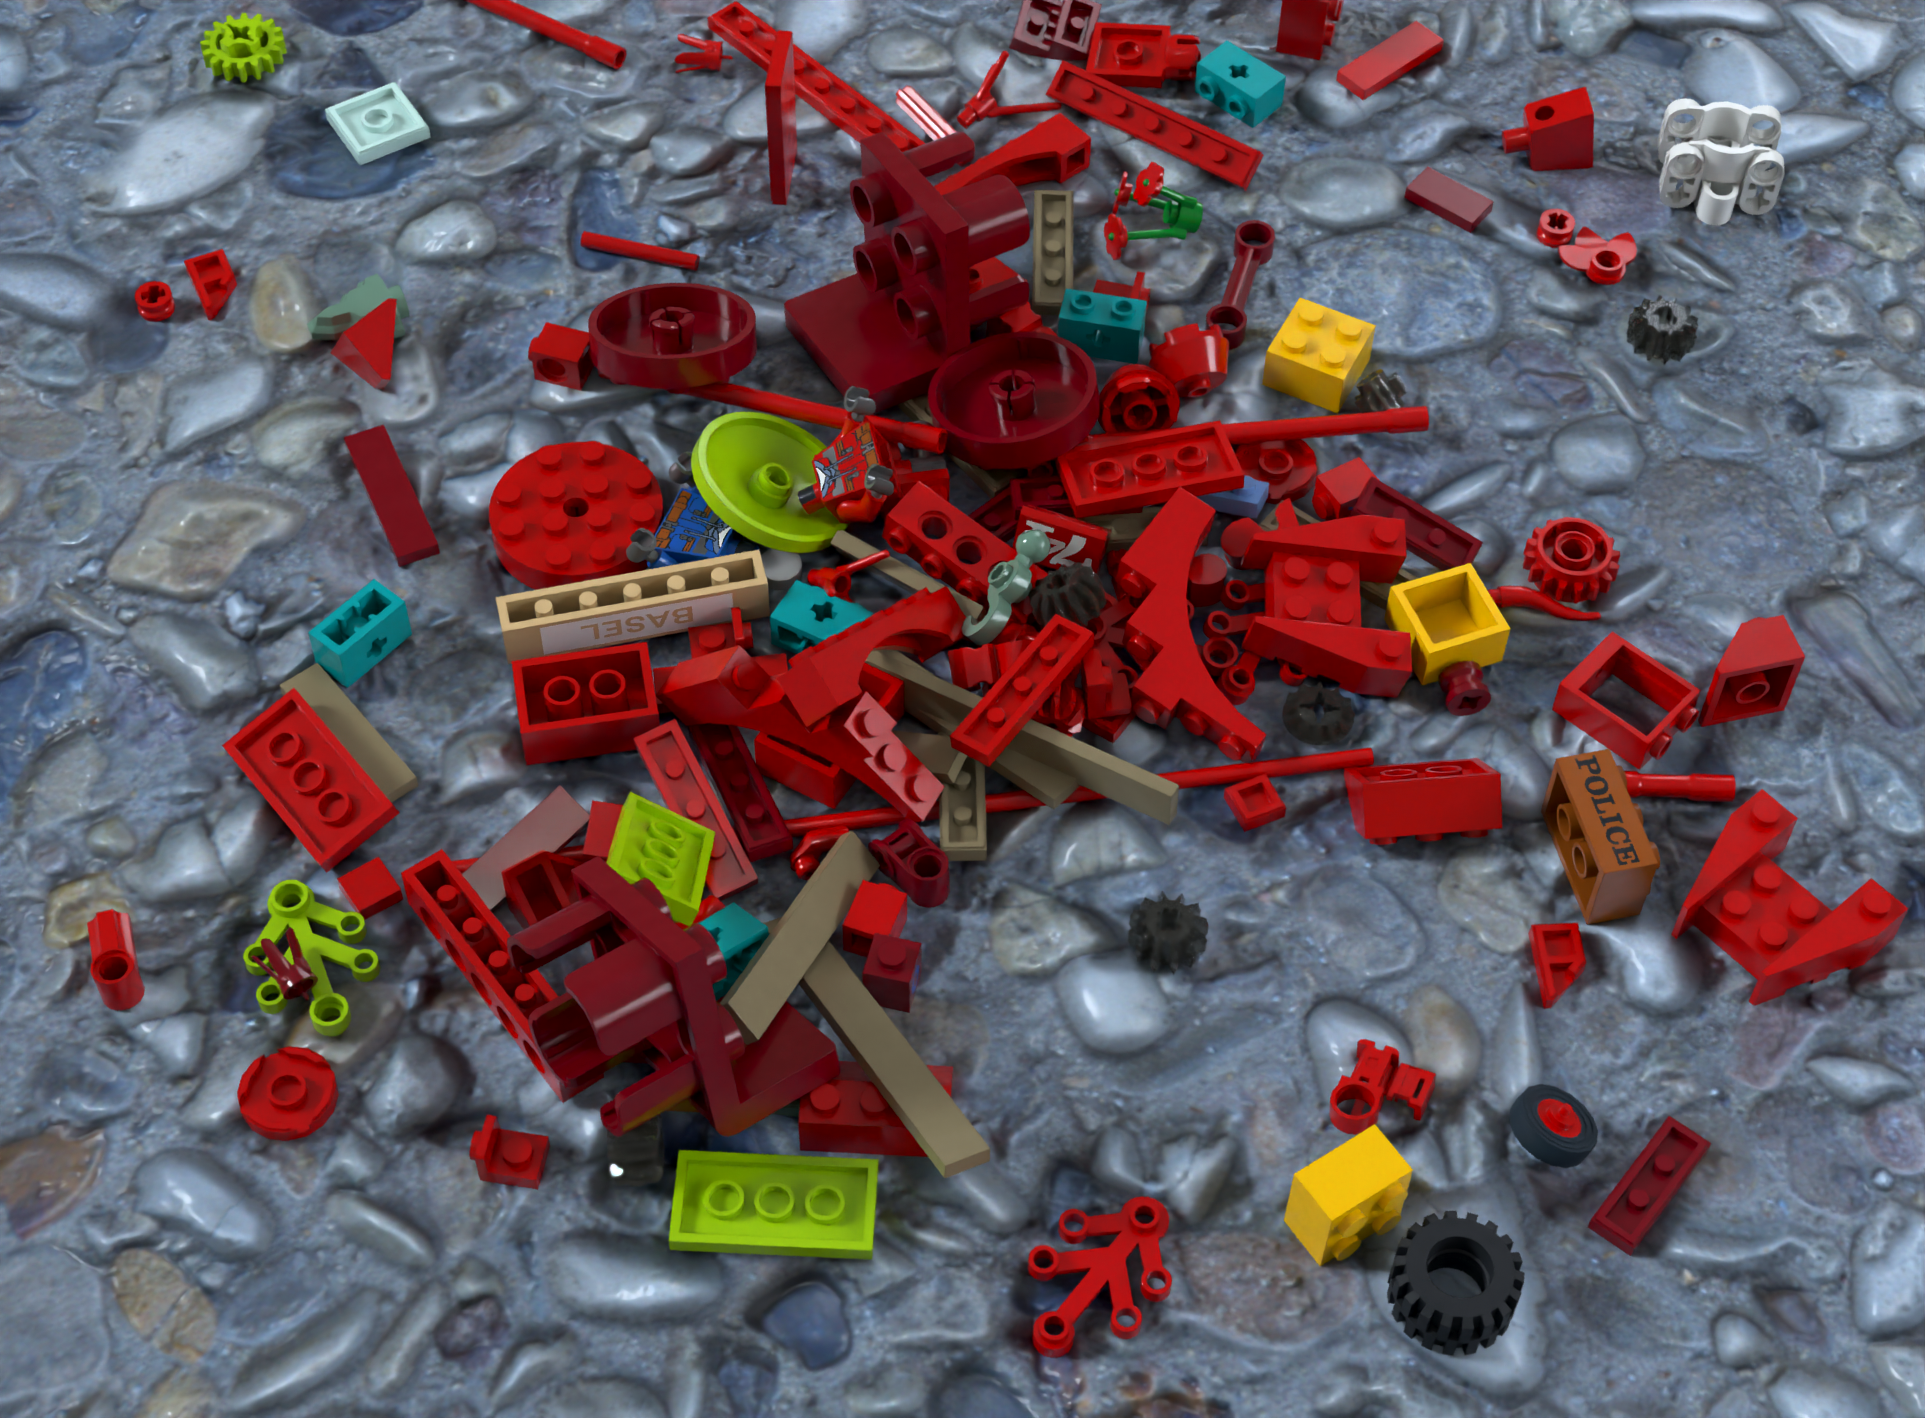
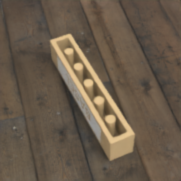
M759 550L496 597L508 664H512L511 661L578 652L686 632L688 627L731 623V608L740 607L742 621L770 616L768 582Z

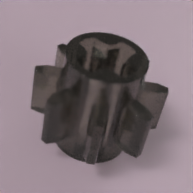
M1379 369L1367 375L1356 385L1360 394L1355 396L1356 401L1354 403L1361 413L1403 408L1405 405L1401 396L1407 393L1405 390L1406 386L1397 372L1387 377L1383 369Z

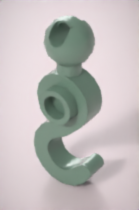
M1040 530L1022 532L1015 544L1017 552L1015 559L1009 562H1000L989 574L988 602L990 607L987 615L981 622L969 615L965 618L962 626V634L974 644L982 646L996 638L1010 618L1011 604L1020 603L1030 593L1032 573L1029 568L1032 564L1043 561L1049 555L1051 549L1050 539L1044 532Z

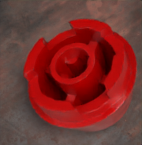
M1198 323L1181 326L1164 333L1166 342L1159 346L1153 343L1149 345L1151 356L1149 367L1171 381L1179 397H1199L1205 395L1226 380L1229 341L1223 337L1219 325L1214 324L1210 327L1211 330L1204 331L1199 330Z
M1142 364L1123 366L1109 376L1099 395L1100 412L1098 422L1106 433L1171 428L1174 422L1176 423L1180 408L1178 392L1171 381L1149 366Z

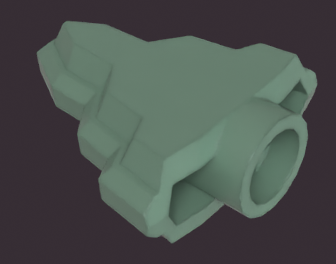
M375 274L359 282L357 288L343 295L338 304L325 308L309 321L307 326L313 339L337 341L348 328L385 300L392 298L397 299L394 339L405 335V328L401 319L409 317L410 314L400 286L395 285L387 288L381 277Z

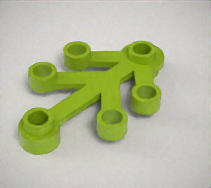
M298 880L282 881L272 889L268 898L267 907L271 915L270 920L256 942L248 946L244 951L243 959L246 968L251 974L256 976L267 974L261 966L252 962L251 956H267L261 947V940L268 938L276 946L287 929L291 927L298 938L304 958H306L310 965L311 971L318 978V982L311 989L315 999L309 1009L312 1024L315 1030L322 1035L338 1036L350 1025L351 1012L347 1000L342 995L333 993L321 958L350 968L356 980L369 982L374 980L380 973L381 967L378 956L370 949L357 950L314 934L308 922L311 921L337 929L342 942L357 944L367 934L366 924L361 914L353 911L345 913L317 903L310 887ZM291 903H299L293 907H286ZM351 924L359 925V927L354 931L349 932L344 930L347 926ZM289 946L284 957L293 965L294 961ZM266 957L262 962L272 970L273 967L269 963L268 957ZM363 962L373 963L367 969L357 968ZM271 976L256 991L259 1007L265 1013H279L288 1003V1000L284 999L277 981ZM269 994H280L279 997L273 1001L264 1000L266 996H268ZM330 1016H339L334 1021L324 1022Z

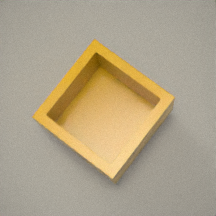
M1300 297L1266 352L1262 385L1338 414L1370 360L1376 325Z
M1471 563L1394 585L1390 588L1384 620L1390 631L1410 633L1412 669L1422 685L1438 681L1439 674L1443 669L1457 662L1474 661L1480 667H1484L1503 660L1510 627Z
M1374 1124L1294 1173L1284 1222L1320 1267L1333 1258H1336L1338 1261L1344 1260L1360 1247L1363 1239L1375 1232L1379 1236L1383 1235L1399 1223L1404 1200L1408 1196L1407 1190L1413 1169Z

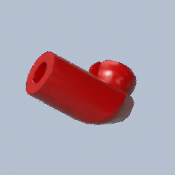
M843 825L809 831L791 853L790 868L796 872L798 878L809 880L819 867L818 859L823 852L830 851L839 837L849 832V829Z

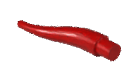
M1497 586V589H1487L1499 608L1528 607L1554 617L1574 621L1601 619L1599 612H1582L1566 607L1543 592L1525 586Z

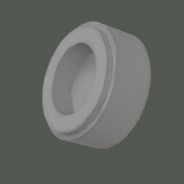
M771 548L761 555L768 588L787 590L791 588L796 580H801L802 561L797 553Z

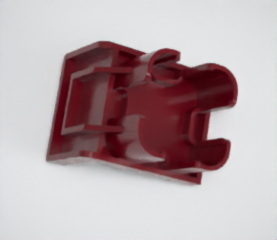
M962 131L905 152H901L884 132L860 140L862 177L852 180L850 183L851 201L858 218L864 224L865 242L856 245L853 249V260L857 273L789 299L784 303L786 328L843 397H845L846 391L851 386L868 389V398L873 399L876 405V410L873 414L927 393L930 382L938 368L954 353L970 345L971 326L1024 306L1029 299V283L1022 276L1012 277L969 294V267L1023 246L1030 237V222L1027 208L1020 192L1010 179L1004 175H994L941 195L926 179L974 156L975 143Z
M599 856L571 870L579 901L507 939V949L511 964L523 974L530 973L590 941L594 960L569 973L564 978L567 992L535 1009L529 1016L528 1024L535 1045L545 1064L556 1079L567 1088L579 1087L622 1062L645 1063L656 1070V1072L620 1091L613 1100L600 1108L602 1124L617 1137H621L665 1111L700 1112L719 1134L733 1136L835 1078L841 1072L835 1043L787 1001H785L760 1039L746 1045L734 1019L720 1004L725 995L717 1000L715 999L712 985L726 977L727 968L722 952L712 935L705 927L698 923L684 930L673 922L671 912L664 897L649 879L642 878L630 884Z

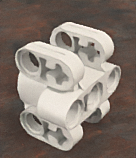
M1687 98L1678 99L1669 104L1665 111L1658 137V158L1664 164L1659 180L1660 200L1667 207L1682 208L1694 202L1697 217L1710 225L1727 223L1731 218L1734 204H1739L1742 211L1752 215H1760L1771 210L1776 203L1784 177V158L1781 153L1776 151L1781 136V115L1779 111L1768 105H1759L1749 109L1741 104L1731 102H1713L1700 106L1696 101ZM1680 114H1690L1694 117V119L1687 123H1678L1673 120ZM1763 120L1773 123L1770 128L1764 130L1752 127L1756 122ZM1675 137L1681 138V143L1675 145ZM1772 163L1776 164L1773 169L1765 171ZM1677 178L1683 180V185L1680 186L1679 190H1675ZM1757 185L1762 186L1763 192H1760L1758 197H1755Z

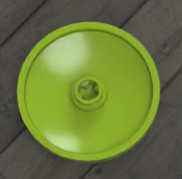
M734 412L720 416L709 423L697 440L691 456V469L695 484L713 512L732 529L746 538L763 546L784 552L810 553L830 547V542L838 530L845 531L850 524L840 523L826 507L811 515L806 513L798 498V492L817 482L812 460L816 454L827 448V446L801 427L764 413Z

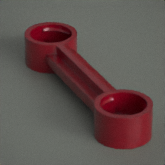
M1245 221L1236 228L1233 247L1236 261L1221 304L1210 308L1206 315L1205 330H1211L1210 327L1214 324L1221 323L1231 324L1236 327L1234 330L1221 329L1223 337L1229 341V350L1239 347L1244 342L1247 316L1244 309L1259 265L1267 263L1273 255L1275 232L1269 224L1263 221ZM1257 240L1264 243V245L1252 246L1244 241Z

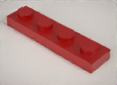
M1055 614L950 735L951 747L990 767L1094 645V632Z
M676 719L633 738L634 745L667 809L715 831L705 879L710 893L720 901H723L758 884V877Z

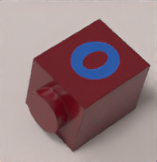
M878 933L874 934L862 977L863 985L881 1007L910 1013L921 976L922 943Z

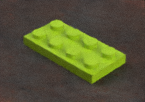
M630 792L622 807L606 863L630 884L642 878L649 879L664 897L671 912L673 922H681L690 927L700 908L715 831Z
M679 1150L669 1232L670 1250L873 1260L879 1159Z

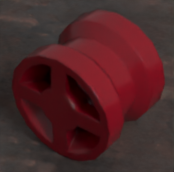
M1461 661L1451 664L1439 674L1438 682L1440 688L1444 693L1448 694L1445 700L1447 708L1455 716L1475 714L1486 708L1491 701L1487 685L1481 683L1484 677L1482 669L1474 661Z

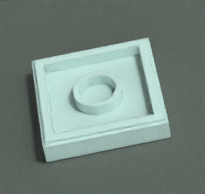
M396 82L325 109L328 122L360 166L431 138L428 125Z

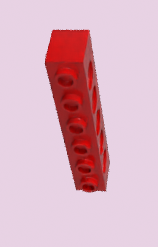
M441 849L401 872L409 905L562 1103L604 1078V1073L579 1087L567 1088L549 1070L535 1045L528 1019L535 1009L559 996L537 969L523 974L511 964L507 949V939L510 937V934L446 853Z

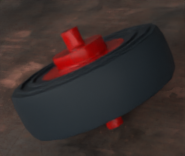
M1539 1084L1528 1087L1517 1098L1510 1109L1509 1122L1514 1136L1530 1154L1551 1166L1561 1168L1577 1166L1590 1154L1597 1143L1598 1130L1592 1115L1574 1096L1555 1086Z

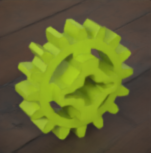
M245 12L240 15V19L236 20L231 15L226 16L227 22L224 24L216 21L213 23L214 31L205 30V40L200 41L206 68H211L214 76L224 73L226 81H231L235 76H239L241 83H243L251 75L259 80L263 71L274 73L273 64H283V54L287 53L282 28L276 27L272 18L263 22L262 14H257L253 19H249Z

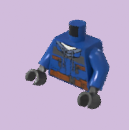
M685 451L678 457V461L685 467L686 471L675 462L669 468V477L675 483H687L689 488L680 489L655 536L645 528H639L630 537L632 543L626 549V555L630 561L635 563L647 560V566L650 569L759 550V546L742 541L743 536L721 520L708 506L693 478L691 469L692 453Z

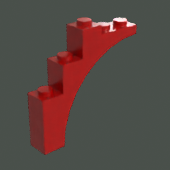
M1179 487L1121 558L1115 580L1127 594L1144 600L1127 621L1122 643L1127 646L1128 650L1135 657L1151 662L1133 685L1130 696L1132 707L1136 715L1143 721L1150 724L1156 723L1165 730L1176 717L1189 732L1198 736L1203 735L1217 744L1220 751L1228 758L1235 761L1241 760L1244 763L1254 762L1261 752L1267 734L1240 714L1215 685L1199 657L1189 626L1186 598L1189 570L1194 556L1211 530L1216 509L1182 487Z
M740 645L679 662L656 694L686 726L705 723L735 725L761 731L797 744L829 760L861 780L885 798L902 815L912 819L915 823L924 821L945 788L891 731L897 722L867 691H863L862 694L833 713L806 727L777 680L784 673L769 676Z

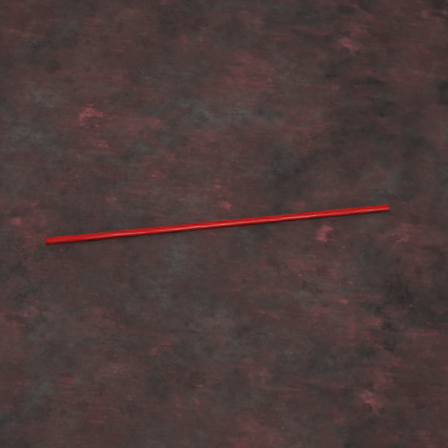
M1369 747L1159 773L1156 775L1178 784L1179 789L1242 782L1265 773L1268 778L1371 766L1374 764V755L1372 748ZM1080 785L1061 804L1106 799L1108 797ZM1025 790L985 795L986 813L1047 806ZM939 801L935 802L924 821L939 819ZM892 806L787 819L784 822L791 836L799 837L805 836L806 833L812 830L843 825L849 830L896 825L906 819V817ZM584 845L564 847L558 854L584 862ZM479 858L455 860L452 862L463 874Z

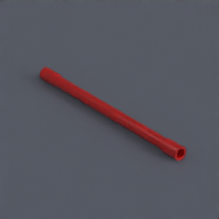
M464 0L585 53L589 58L614 69H619L625 62L626 49L601 37L591 36L511 0Z
M598 370L599 377L611 380L610 377ZM731 383L692 387L688 392L683 393L684 395L842 430L847 413L849 412L839 407ZM865 415L867 420L888 441L901 443L905 447L935 454H942L946 447V429L916 422H901L874 415Z
M1426 406L1392 408L1380 412L1222 424L1232 445L1383 432L1389 434L1428 431L1429 414ZM1175 428L1089 434L1077 446Z

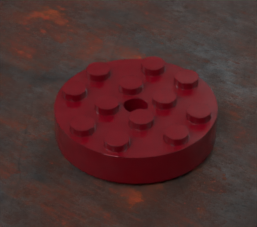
M662 283L626 290L601 302L591 312L588 320L591 360L600 372L610 377L611 382L618 385L629 384L644 388L666 389L667 392L672 394H683L692 387L708 384L723 385L730 381L731 376L746 368L754 359L757 351L756 316L752 306L745 299L730 291L708 285Z
M1039 332L999 334L981 339L960 349L938 368L928 389V404L932 424L934 427L947 430L945 450L954 457L975 465L982 470L1037 468L1042 463L1070 451L1084 440L1095 426L1100 412L1096 370L1090 357L1080 347L1064 338Z

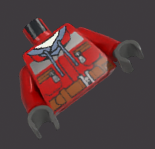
M855 386L849 387L844 397V407L849 412L847 413L842 431L830 446L816 454L812 460L817 482L798 492L799 501L809 515L826 507L840 523H871L880 512L894 508L903 498L889 443L865 416L872 415L876 410L874 400L868 398V389Z

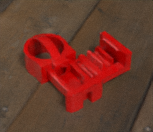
M1361 1039L1357 1042V1058L1359 1060L1351 1077L1342 1075L1338 1085L1331 1092L1329 1111L1331 1122L1338 1130L1344 1133L1360 1134L1374 1124H1377L1384 1096L1389 1101H1392L1394 1097L1395 1102H1398L1399 1099L1405 1100L1408 1107L1414 1108L1413 1119L1421 1121L1435 1089L1436 1073L1404 1063H1400L1399 1066V1051L1397 1049L1385 1046L1383 1050L1375 1048L1376 1043L1374 1041ZM1424 1083L1417 1099L1414 1098L1419 1084ZM1356 1099L1350 1115L1342 1112L1337 1107L1345 1100ZM1367 1103L1372 1109L1366 1114L1361 1115L1364 1105Z

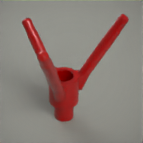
M1003 51L996 63L992 64L978 93L965 104V110L956 118L959 124L967 129L973 122H981L986 116L993 118L1000 115L1059 110L1062 108V104L1060 102H1046L999 107L994 97L990 94V89L1009 56L1007 51Z
M887 549L850 564L838 566L835 569L829 567L813 568L807 575V581L810 585L824 589L829 597L836 596L847 602L855 603L849 598L848 594L851 588L852 573L888 558L890 552Z

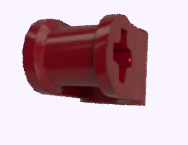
M906 818L901 821L899 829L883 840L875 839L868 843L869 852L880 864L878 869L907 893L914 903L930 908L941 905L948 899L950 893L948 857L924 834L922 829L912 819Z

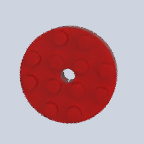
M598 441L546 445L515 463L502 476L493 491L489 505V520L493 543L500 562L514 578L535 590L645 570L648 567L647 560L635 563L627 558L626 549L632 543L630 537L639 528L648 529L655 536L665 518L661 489L650 469L632 454ZM575 507H578L579 517H576Z

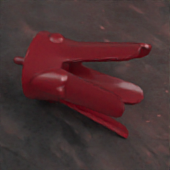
M290 927L286 932L294 961L293 965L290 964L270 939H262L261 947L276 973L257 956L253 955L251 958L277 981L284 999L290 1000L303 995L305 1000H309L307 992L316 985L318 978L311 971L310 965L306 958H304L294 930Z

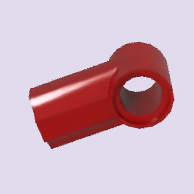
M114 909L98 912L94 919L87 923L92 954L90 972L104 1005L116 1011L127 1010L136 1006L142 1000L145 993V986L139 974L131 918L128 913L116 912Z

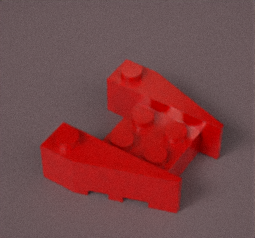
M1357 515L1253 534L1241 560V567L1264 570L1265 617L1254 616L1242 642V649L1272 661L1274 657H1278L1302 667V673L1315 678L1320 674L1340 682V688L1352 693L1397 698L1412 673L1411 636L1408 632L1361 627L1360 581L1393 583L1407 557L1405 519Z
M1763 789L1735 810L1729 817L1681 907L1671 934L1675 939H1678L1694 925L1758 980L1749 999L1753 1006L1785 995L1787 989L1810 981L1811 984L1825 980L1830 973L1847 967L1851 970L1864 965L1894 939L1909 909L1871 878L1836 909L1830 910L1771 861L1786 848L1798 818Z

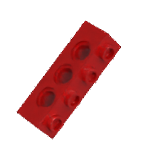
M920 481L887 514L882 537L887 540V543L893 550L900 554L908 555L919 563L929 576L941 579L959 594L982 605L987 612L990 607L988 602L989 574L1000 562H1009L1017 556L1016 550ZM926 534L935 535L939 539L928 538ZM960 559L970 560L974 564H965ZM1032 564L1029 568L1032 573L1030 593L1020 603L1011 604L1010 618L1019 621L1022 625H1032L1043 613L1044 607L1054 596L1059 582L1035 564Z

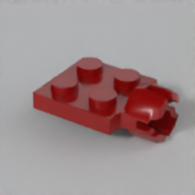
M1096 22L1086 71L1124 87L1162 88L1165 79L1193 81L1196 80L1197 63L1201 60V53L1197 45L1194 44H1201L1196 35H1171V26Z

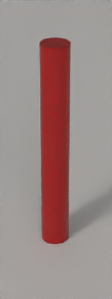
M584 231L581 236V247L695 271L699 267L700 256L697 254Z

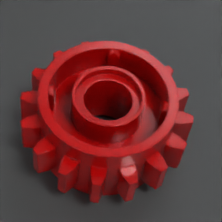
M1564 517L1554 521L1550 519L1547 520L1546 526L1543 529L1536 527L1532 538L1527 539L1522 566L1523 569L1530 570L1528 581L1530 583L1534 582L1540 592L1556 601L1578 604L1588 599L1591 601L1596 600L1599 591L1604 593L1609 591L1611 582H1615L1620 567L1618 565L1620 551L1613 550L1615 542L1613 537L1609 538L1602 527L1590 521L1573 517Z

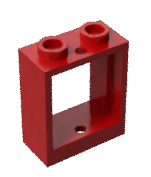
M1612 631L1559 683L1552 710L1640 770L1652 757L1659 760L1666 753L1673 741V736L1678 730L1685 733L1693 725L1699 714L1695 706L1701 690ZM1612 674L1669 712L1647 736L1590 698Z

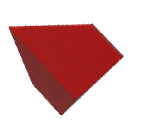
M388 298L343 332L330 352L375 389L384 390L391 379L397 299Z
M541 850L501 872L508 908L523 930L579 901L571 870L584 862Z

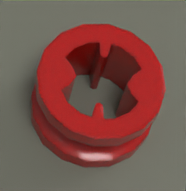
M1562 209L1546 210L1539 219L1537 238L1542 244L1551 248L1568 245L1571 242L1575 228L1574 217Z
M151 281L141 285L136 290L134 297L138 305L139 314L143 319L158 322L169 318L174 313L175 302L171 288L166 283Z

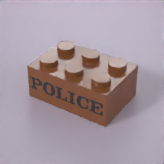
M1610 749L1556 758L1541 813L1586 924L1640 915L1646 896L1650 894L1651 883L1656 869L1660 867V855L1656 844L1653 841L1649 842L1643 829V815L1639 805L1632 803L1628 794L1627 778L1624 769L1620 765L1616 766Z

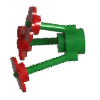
M1151 162L1147 170L1143 169L1136 179L1137 188L1134 192H1131L1133 184L1126 182L1128 172H1123L1118 189L1114 191L1116 198L1112 214H1109L1108 222L1104 225V237L1107 241L1106 250L1108 254H1111L1113 260L1120 259L1121 249L1127 246L1128 240L1156 238L1185 240L1187 232L1196 233L1198 231L1203 216L1202 203L1197 202L1195 197L1182 195L1163 186L1164 168ZM1161 194L1172 200L1166 202L1156 199V197ZM1130 200L1137 202L1142 207L1148 205L1164 210L1163 222L1169 224L1171 229L1127 231L1121 218L1116 217L1119 205L1126 207Z

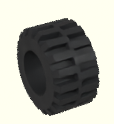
M1445 1211L1443 1219L1440 1220L1434 1213L1424 1218L1422 1226L1415 1222L1408 1229L1406 1238L1402 1237L1398 1244L1388 1279L1387 1298L1388 1303L1394 1304L1392 1315L1396 1323L1405 1321L1406 1324L1403 1332L1409 1338L1413 1339L1416 1335L1423 1338L1421 1346L1432 1350L1434 1344L1442 1346V1354L1454 1355L1456 1348H1462L1465 1355L1476 1353L1479 1343L1486 1349L1495 1343L1497 1335L1503 1336L1513 1318L1524 1284V1272L1520 1271L1523 1261L1519 1252H1511L1514 1243L1507 1234L1499 1237L1496 1234L1498 1229L1496 1224L1490 1220L1486 1225L1476 1222L1478 1215L1467 1212L1466 1218H1458L1457 1211ZM1441 1268L1460 1270L1475 1280L1482 1293L1470 1298L1450 1296L1434 1285L1428 1273Z

